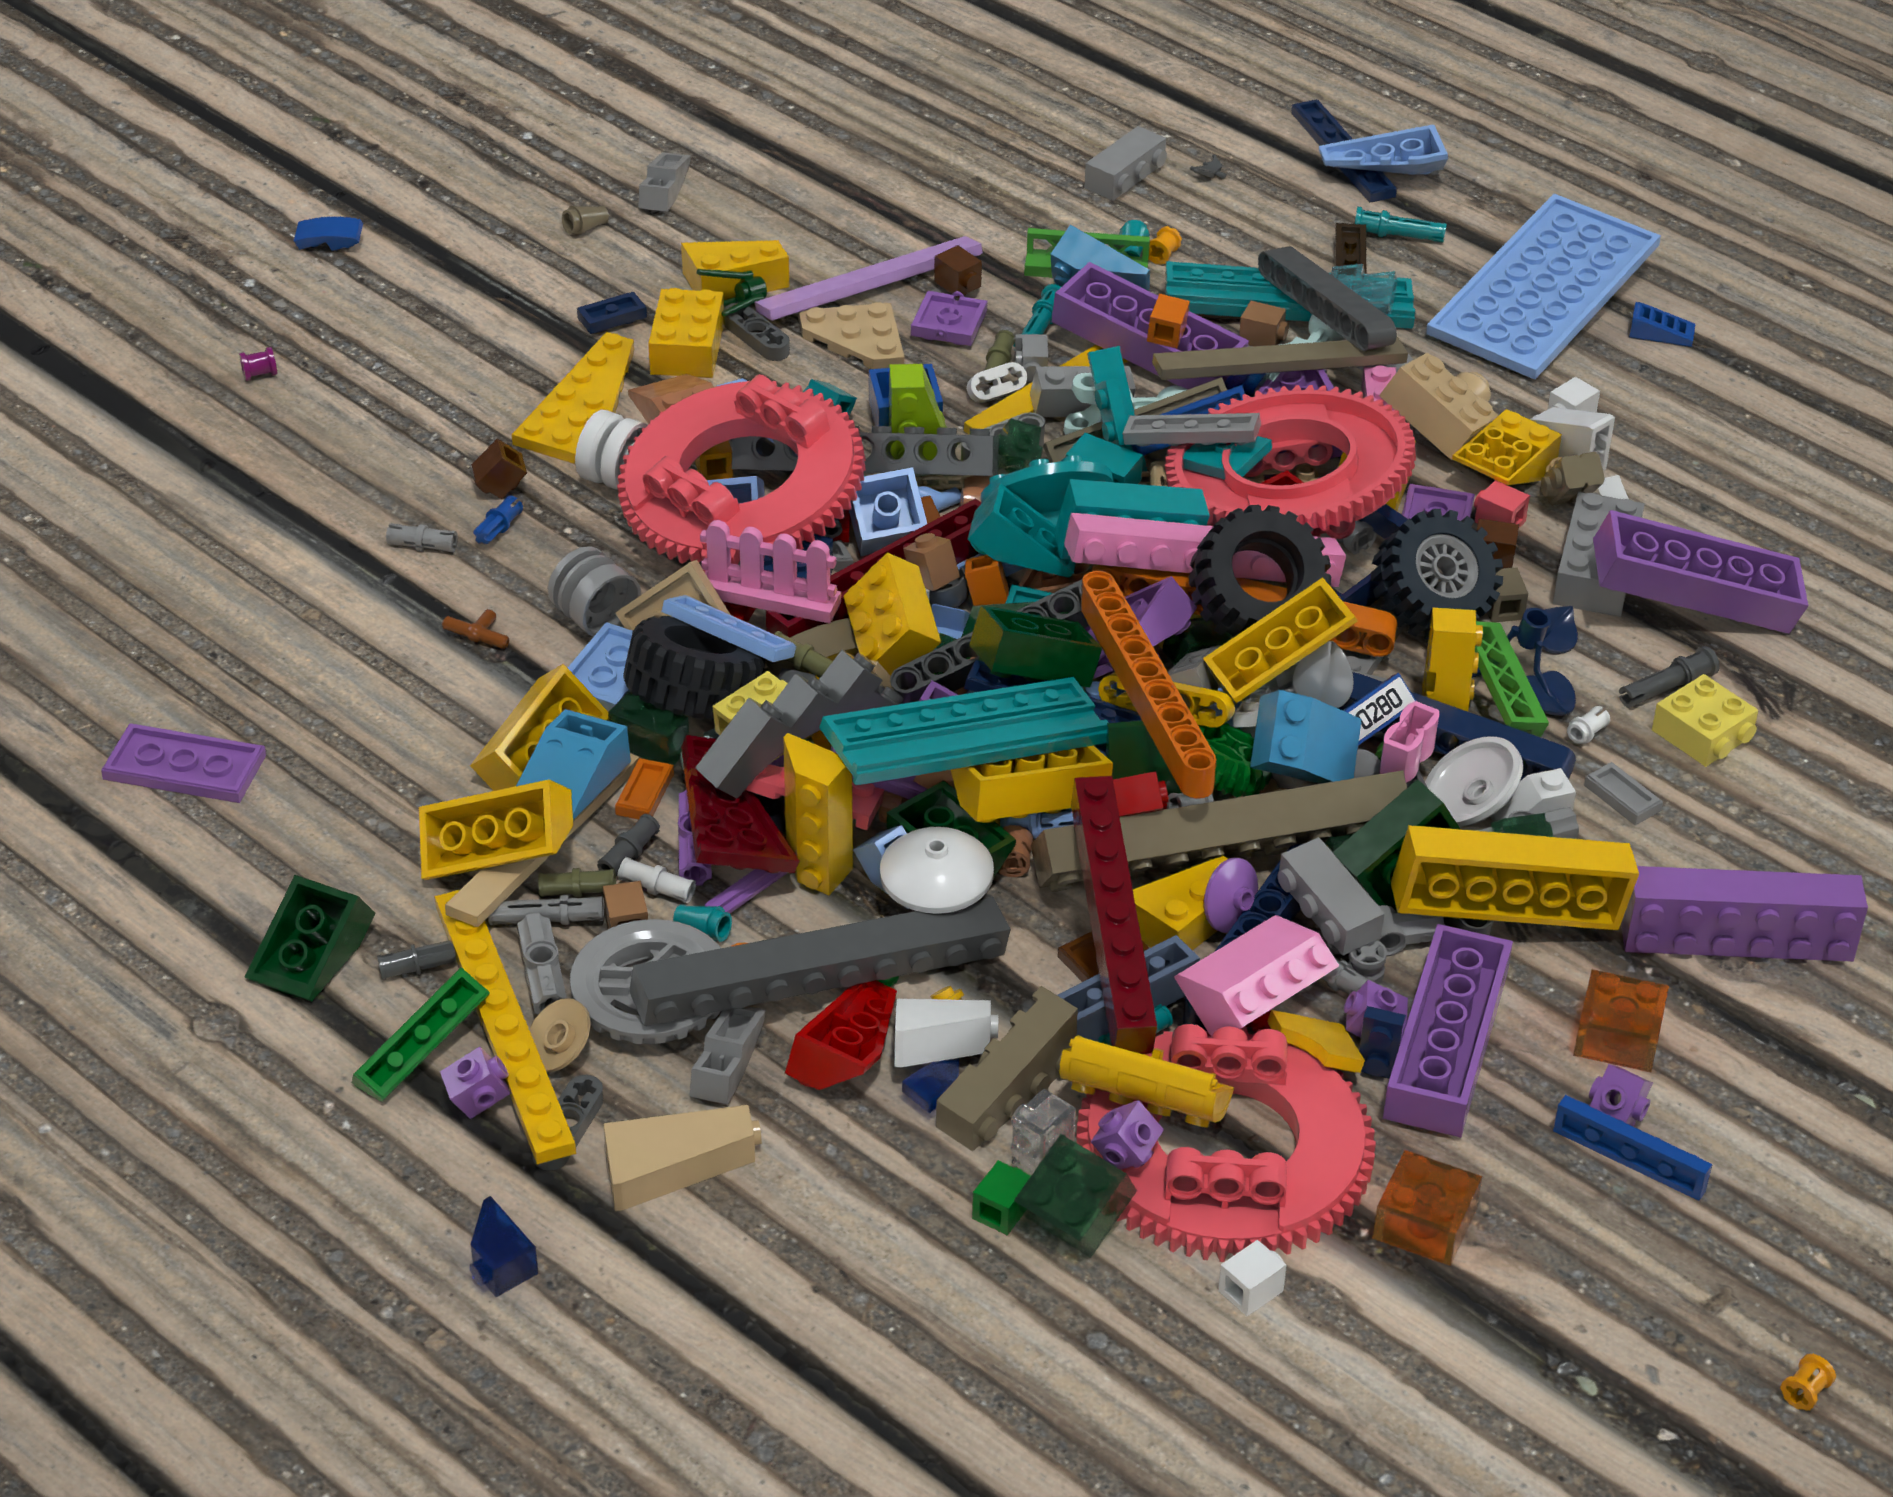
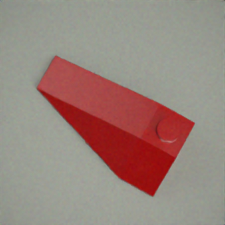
M876 980L849 987L796 1033L784 1074L797 1079L804 1086L813 1087L817 1090L863 1075L881 1058L897 990Z

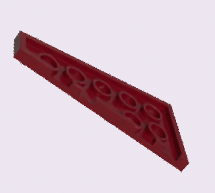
M686 735L681 750L696 863L730 866L737 870H745L746 868L759 869L773 874L778 872L795 873L800 860L753 792L744 790L738 798H735L717 789L695 768L717 739Z

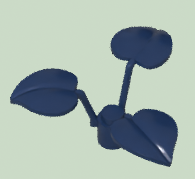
M1562 606L1544 610L1529 608L1525 610L1519 626H1512L1507 634V638L1510 642L1514 637H1517L1520 646L1529 650L1535 649L1534 675L1527 676V679L1544 713L1558 716L1569 715L1573 712L1576 704L1575 691L1572 684L1560 672L1547 671L1542 674L1540 663L1542 648L1547 652L1559 654L1569 652L1575 647L1578 640V632L1574 621L1573 606ZM1479 668L1477 674L1472 673V678L1482 675Z

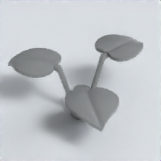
M1328 641L1303 658L1297 664L1292 678L1297 694L1315 698L1335 708L1343 706L1348 701L1354 683L1350 663L1343 650L1334 641ZM1256 726L1242 727L1240 729L1246 734L1251 733L1252 738L1255 737ZM1358 749L1354 778L1379 774L1381 763L1379 758L1368 750Z

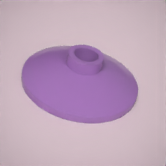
M1241 858L1227 859L1214 870L1208 881L1204 896V911L1207 921L1217 931L1228 933L1242 912L1249 910L1253 905L1254 896L1258 892V878L1253 866L1248 861Z

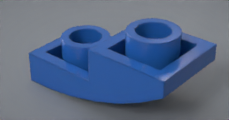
M318 217L299 221L294 243L299 250L317 247L325 242L332 251L350 248L359 243L363 222L361 219L351 217Z

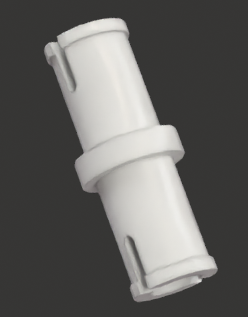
M629 857L623 859L618 871V880L627 882L641 881L642 887L647 888L648 893L653 895L661 893L681 900L684 903L691 901L696 888L695 880H689L669 873L666 867L657 865L654 868L634 861Z

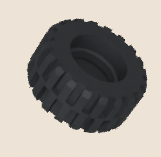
M1249 505L1244 511L1238 508L1231 511L1226 518H1221L1198 545V550L1193 555L1190 563L1193 570L1189 574V586L1196 587L1191 596L1194 605L1201 604L1203 611L1200 613L1201 617L1205 622L1211 620L1216 625L1214 631L1221 636L1226 632L1234 638L1322 577L1331 586V575L1326 573L1331 567L1328 555L1323 556L1321 552L1325 545L1321 538L1315 539L1312 536L1311 532L1314 529L1307 522L1302 525L1296 521L1298 515L1290 511L1285 515L1279 513V507L1268 505L1264 511L1261 510L1260 505ZM1249 550L1263 553L1273 559L1285 575L1287 582L1286 598L1282 601L1267 602L1256 599L1245 592L1234 576L1232 567L1233 555L1240 551Z
M670 616L650 617L647 620L641 621L632 632L623 678L630 692L634 696H639L640 700L645 703H651L656 708L672 711L673 714L681 716L688 715L696 719L710 718L714 720L712 706L762 675L766 659Z

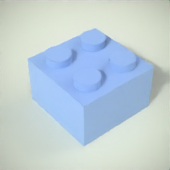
M913 467L864 476V481H860L861 491H856L857 500L850 501L852 508L849 510L860 557L870 555L927 524Z

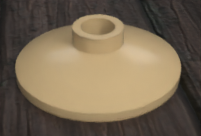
M565 998L549 1004L538 1014L530 1026V1033L546 1072H555L569 1065L580 1054L587 1042L591 1025L590 1015L586 1007L575 999Z

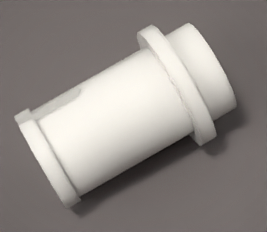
M1595 706L1584 716L1573 718L1569 722L1567 729L1569 738L1577 744L1589 743L1595 733L1609 725L1610 715L1608 711L1605 710L1599 716H1596V714L1602 711L1603 707Z

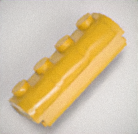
M1077 1035L1074 1039L1070 1040L1069 1046L1071 1048L1063 1049L1059 1069L1060 1078L1072 1081V1090L1094 1095L1096 1088L1110 1092V1101L1124 1105L1132 1103L1133 1099L1148 1103L1147 1110L1149 1112L1162 1116H1170L1172 1110L1186 1114L1185 1122L1200 1127H1209L1210 1121L1218 1122L1223 1119L1234 1091V1087L1218 1083L1214 1073H1207L1162 1060L1164 1050L1157 1048L1153 1049L1152 1056L1150 1057Z

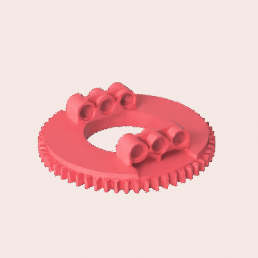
M759 374L751 381L720 385L695 393L671 405L664 412L659 413L660 415L654 420L652 419L646 428L641 429L642 433L639 437L634 438V445L628 446L629 455L623 456L624 464L620 465L621 474L617 477L619 481L617 489L624 518H626L628 526H631L633 534H638L641 542L646 541L649 549L656 547L657 554L661 555L666 552L669 560L678 556L679 563L681 564L688 559L690 561L697 559L700 563L704 558H707V543L700 542V534L703 530H707L710 523L714 520L725 522L730 529V535L740 537L746 527H755L762 533L763 542L770 544L774 543L779 534H789L795 539L796 548L800 550L804 549L802 541L805 540L810 543L815 541L814 534L825 536L824 526L834 528L836 526L835 519H843V510H850L852 508L850 501L857 500L856 491H861L862 489L860 481H864L863 471H866L864 462L866 459L859 430L855 428L854 421L849 420L848 413H842L840 405L834 406L831 398L824 401L822 393L814 396L813 389L809 388L802 392L801 385L790 389L789 383L786 382L781 387H778L776 381L772 382L766 376ZM757 436L771 438L786 444L798 456L793 473L779 488L761 498L744 503H738L737 498L734 499L731 492L721 483L713 482L709 486L701 473L694 469H689L691 464L706 450L724 441L740 437ZM730 548L731 563L738 565L740 562V550Z
M1296 385L1291 391L1286 386H1282L1279 392L1269 388L1267 394L1255 391V397L1244 394L1242 395L1243 400L1239 401L1232 398L1230 399V405L1220 403L1218 404L1219 410L1210 408L1208 409V414L1260 413L1261 426L1257 436L1271 439L1272 450L1244 476L1255 477L1264 470L1270 469L1278 471L1291 470L1296 465L1305 463L1313 466L1325 464L1332 456V445L1347 455L1346 460L1333 472L1316 480L1301 484L1266 485L1247 480L1232 469L1229 463L1231 448L1223 450L1222 453L1225 480L1184 469L1183 456L1195 443H1184L1178 446L1171 445V449L1167 450L1168 456L1165 457L1167 486L1202 489L1210 514L1207 523L1210 526H1214L1221 518H1226L1231 511L1238 508L1244 511L1249 505H1260L1261 510L1264 511L1268 505L1279 507V513L1285 515L1290 511L1298 515L1296 521L1302 525L1307 522L1314 529L1311 532L1312 536L1320 537L1321 534L1327 533L1331 538L1343 539L1353 533L1355 521L1368 516L1381 506H1384L1390 499L1395 497L1397 491L1402 490V484L1408 483L1407 477L1412 476V469L1415 468L1416 449L1415 438L1413 437V430H1410V424L1406 423L1404 416L1399 415L1398 410L1392 411V405H1383V400L1374 401L1372 395L1363 398V392L1360 391L1352 395L1351 389H1346L1340 393L1339 387L1326 391V385H1322L1318 390H1314L1313 385H1309L1305 390H1301L1300 386Z
M1184 1024L1177 1027L1173 1032L1164 1031L1163 1034L1156 1036L1154 1049L1164 1050L1162 1060L1203 1072L1214 1073L1218 1083L1234 1087L1233 1094L1253 1098L1275 1110L1288 1123L1297 1144L1293 1154L1287 1161L1282 1156L1271 1152L1257 1154L1252 1159L1244 1158L1240 1153L1233 1150H1219L1211 1156H1203L1200 1151L1190 1147L1176 1148L1167 1155L1157 1140L1151 1149L1153 1154L1145 1164L1138 1168L1131 1166L1115 1171L1103 1159L1100 1152L1091 1143V1140L1100 1129L1098 1123L1101 1118L1112 1109L1124 1106V1104L1110 1101V1092L1097 1088L1094 1095L1086 1094V1098H1082L1081 1109L1078 1112L1076 1151H1078V1162L1082 1164V1175L1088 1176V1188H1095V1199H1104L1105 1211L1115 1209L1114 1219L1116 1221L1127 1219V1230L1131 1231L1140 1227V1238L1142 1239L1154 1234V1245L1160 1246L1165 1241H1170L1171 1252H1175L1181 1245L1185 1246L1186 1256L1191 1257L1198 1249L1201 1250L1203 1260H1208L1212 1252H1216L1220 1262H1225L1228 1253H1232L1234 1256L1256 1240H1259L1270 1251L1276 1252V1248H1279L1286 1255L1291 1254L1292 1243L1303 1250L1306 1248L1307 1238L1317 1243L1320 1241L1321 1232L1330 1235L1332 1234L1333 1224L1342 1226L1344 1215L1351 1217L1354 1205H1360L1362 1194H1366L1368 1182L1371 1181L1375 1158L1374 1128H1371V1116L1366 1115L1367 1105L1360 1104L1361 1094L1359 1092H1352L1353 1083L1343 1080L1342 1071L1336 1072L1333 1068L1324 1067L1317 1058L1308 1052L1287 1044L1286 1036L1278 1030L1258 1029L1254 1034H1248L1246 1026L1241 1029L1230 1026L1217 1029L1211 1037L1208 1031H1205L1198 1025ZM1140 1101L1147 1109L1148 1103ZM1150 1112V1114L1156 1119V1121L1159 1122V1120L1162 1118V1115Z

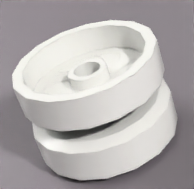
M601 409L595 412L586 422L576 447L575 465L579 476L596 483L604 482L607 487L618 490L617 485L619 481L617 477L621 474L620 465L624 464L623 456L629 455L628 446L634 445V438L639 437L642 433L641 429L646 428L648 424L630 418L624 419L622 415Z

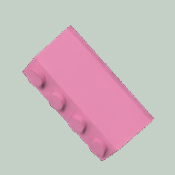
M1275 915L1180 972L1174 978L1212 1037L1213 1033L1222 1027L1231 1026L1241 1029L1339 967V964L1319 933Z

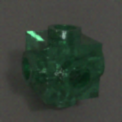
M1010 418L1000 431V434H997L999 436L998 467L1005 469L1008 473L1028 468L1029 463L1033 460L1041 459L1043 447L1039 446L1041 427Z

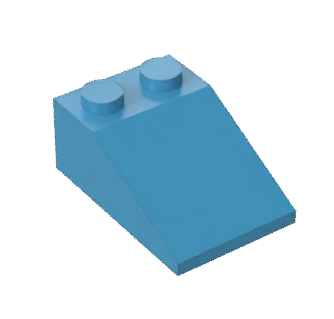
M1072 225L1068 227L1050 254L1052 278L1061 287L1086 264L1091 262L1150 291V270Z
M1277 690L1260 696L1250 768L1318 784L1353 779L1362 719L1315 698L1283 690Z

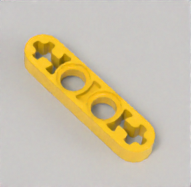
M1116 672L1101 680L1098 691L1102 701L1137 712L1127 692L1117 696L1116 690L1111 688V685L1117 682V688L1125 690ZM1174 682L1179 693L1188 697L1190 712L1198 725L1219 727L1233 717L1235 706L1228 694ZM1217 702L1216 706L1219 710H1222V714L1216 716L1215 710L1209 708L1200 710V707H1208Z

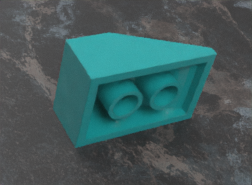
M1001 483L975 510L967 540L970 541L972 547L980 554H987L996 561L1068 578L1074 573L1076 563L1069 559H1060L1054 534L1056 526Z

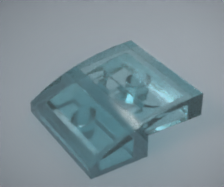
M1363 264L1332 267L1331 275L1384 314L1392 313L1397 286L1395 271L1365 274Z

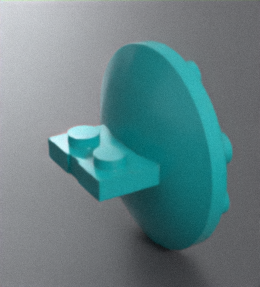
M1079 455L1063 458L1061 462L1049 463L1048 459H1037L1031 461L1028 468L989 478L990 484L982 491L980 502L983 503L1001 483L1056 526L1069 479L1114 482L1112 471L1106 464L1082 461Z

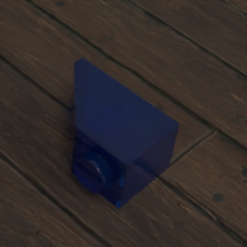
M491 1196L483 1199L470 1244L473 1263L469 1265V1268L476 1283L479 1286L486 1285L493 1295L498 1297L539 1274L536 1247Z

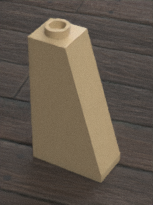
M749 1105L603 1123L615 1211H622L755 1162V1145L762 1144L759 1120H751Z

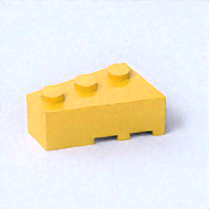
M779 240L681 243L682 273L692 290L700 291L707 289L723 292L724 300L736 297L734 288L741 280L698 275V269L732 272L752 271L754 277L760 276L764 280L767 292L790 287L789 256Z
M1432 609L1422 683V696L1467 712L1469 710V701L1474 698L1475 680L1472 679V673L1477 674L1479 653L1475 652V646L1481 647L1483 626L1476 625V610Z
M1220 856L1133 889L1141 938L1147 946L1153 947L1177 935L1191 950H1194L1217 932L1207 921L1204 911V896L1212 873L1228 858Z

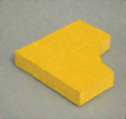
M1271 1010L1267 1022L1271 1029L1278 1030L1286 1036L1287 1044L1308 1052L1317 1058L1324 1067L1361 1073L1365 1060L1343 1024Z

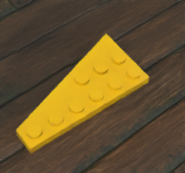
M606 332L512 433V445L575 464L578 440L590 417L601 409L616 413L619 403L618 397L624 387V377L629 370L635 350L634 340L615 333Z

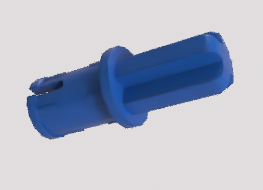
M507 496L497 508H492L486 513L485 519L473 531L477 543L489 544L499 533H504L509 529L510 522L523 511L521 501L514 507H511V504L517 497Z

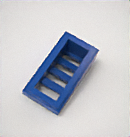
M1636 302L1629 337L1692 347L1696 324L1650 305Z

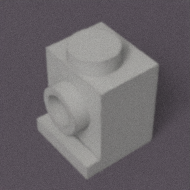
M1047 334L1015 335V363H1019L1026 370V383L1033 382L1036 367H1048Z

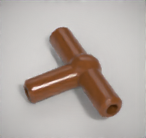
M491 609L485 610L478 620L472 624L450 616L445 617L442 622L443 629L466 636L472 642L481 641L505 649L510 641L507 635L488 629L496 620V614Z

